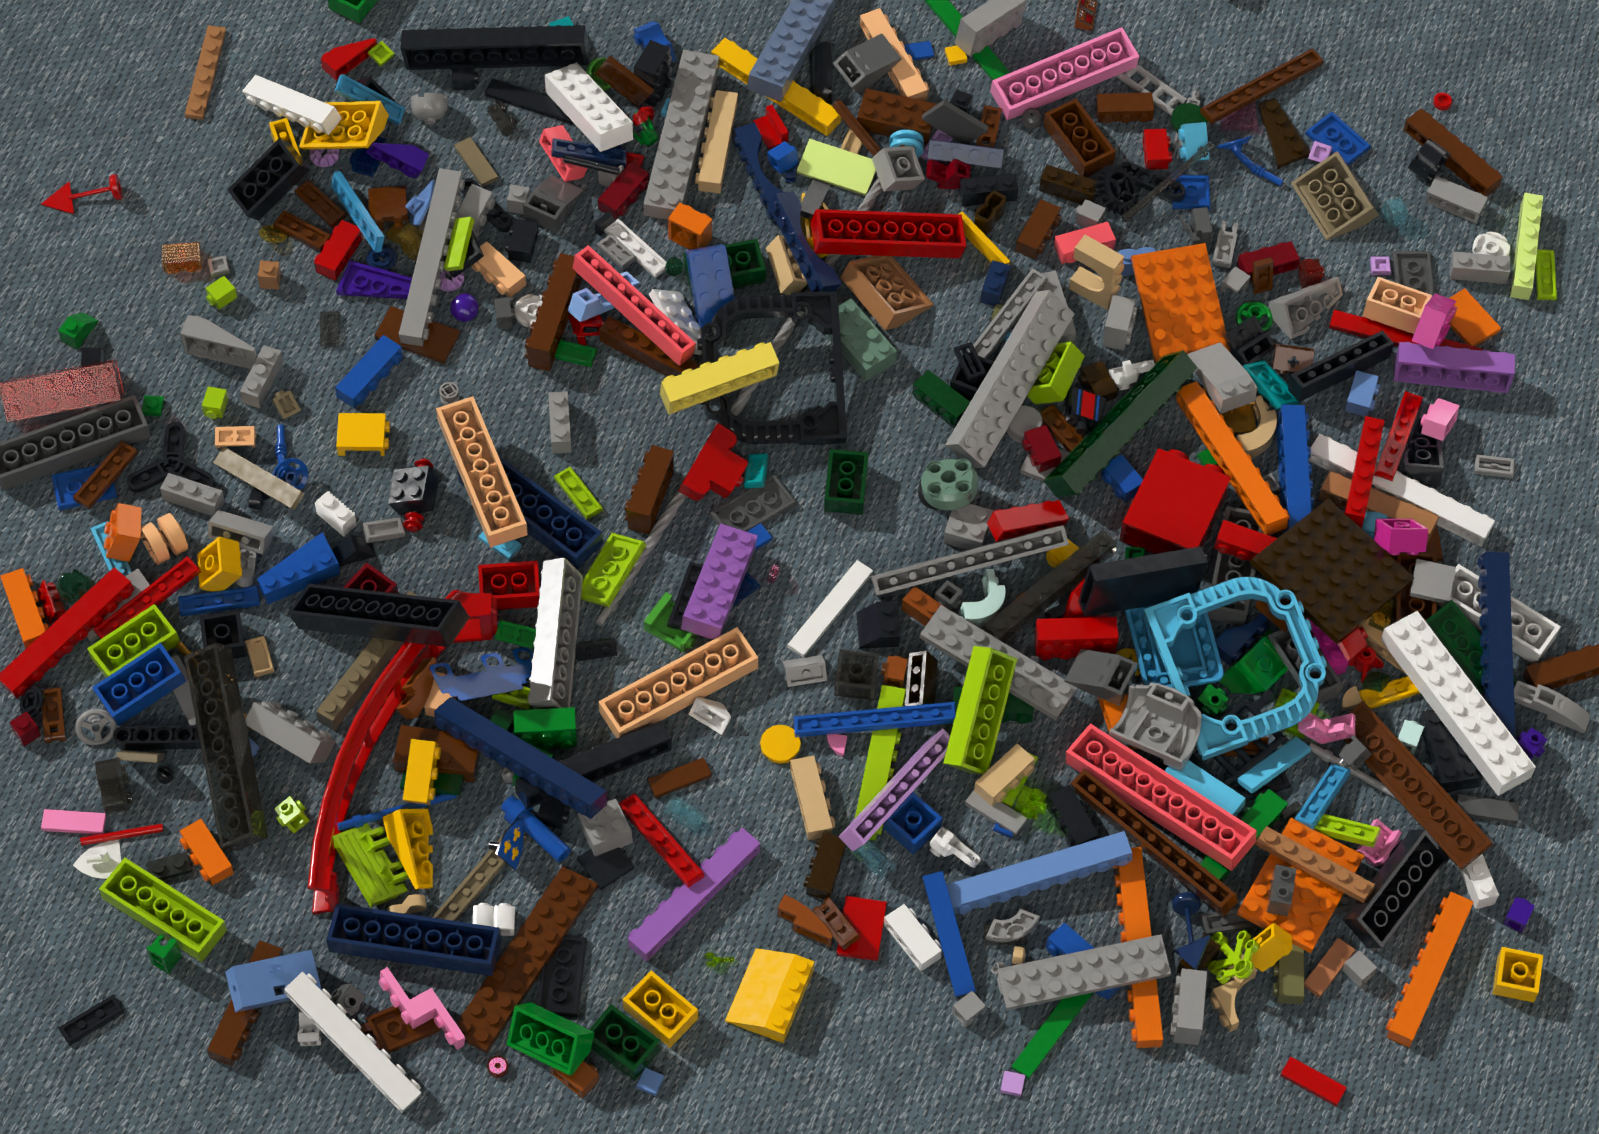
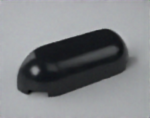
M821 42L812 49L809 56L810 92L817 97H821L828 104H832L831 42Z

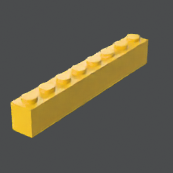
M724 38L711 51V54L719 56L720 68L748 85L749 73L758 58L754 57L749 51L740 48L735 42ZM794 80L781 102L767 97L826 136L841 123V117L831 105L826 103L821 97L812 94L807 88L798 85Z

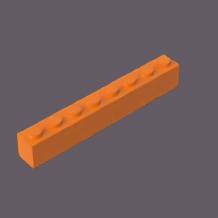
M1450 892L1448 898H1443L1439 907L1442 909L1440 915L1436 914L1432 922V926H1435L1433 932L1428 931L1424 940L1427 946L1425 950L1420 949L1416 958L1420 962L1417 967L1413 965L1408 976L1412 980L1410 984L1405 983L1401 992L1404 998L1402 1002L1397 1001L1393 1010L1397 1014L1394 1019L1390 1018L1385 1028L1389 1031L1387 1038L1410 1048L1474 901Z

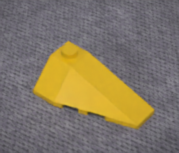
M399 809L384 816L383 822L387 837L414 888H433V864L429 861V853L433 852V846L429 845V835H433V827L429 810Z

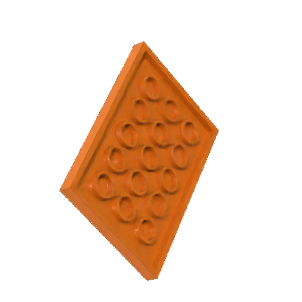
M1206 243L1131 256L1155 364L1166 354L1182 350L1189 354L1220 342L1230 352V348L1222 335L1226 333Z
M1290 818L1282 832V835L1353 873H1356L1365 856L1315 829H1310L1293 818ZM1270 853L1238 909L1237 915L1263 929L1275 923L1292 936V944L1312 953L1344 892ZM1276 865L1296 868L1292 904L1287 916L1266 912L1271 877Z

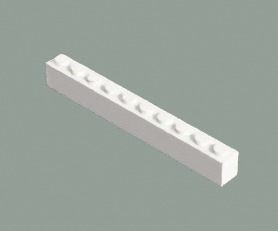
M1319 433L1311 447V455L1308 461L1328 471L1339 473L1348 479H1352L1357 452L1349 446L1340 444L1331 437ZM1376 462L1374 473L1379 462ZM1396 471L1393 482L1373 475L1371 488H1375L1389 496H1394L1406 503L1414 504L1425 511L1432 512L1439 516L1438 526L1480 547L1483 546L1492 530L1495 520L1491 519L1488 515L1481 514L1470 506L1463 505L1452 497H1447L1415 479H1410L1399 471Z

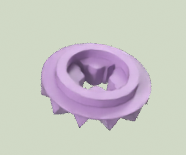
M310 149V160L319 167L332 166L339 159V149H327V153L323 158L321 153L326 149Z
M444 270V273L440 274V290L450 292L457 290L464 282L463 272L455 278L452 277V281L445 277V273L451 276L449 271Z

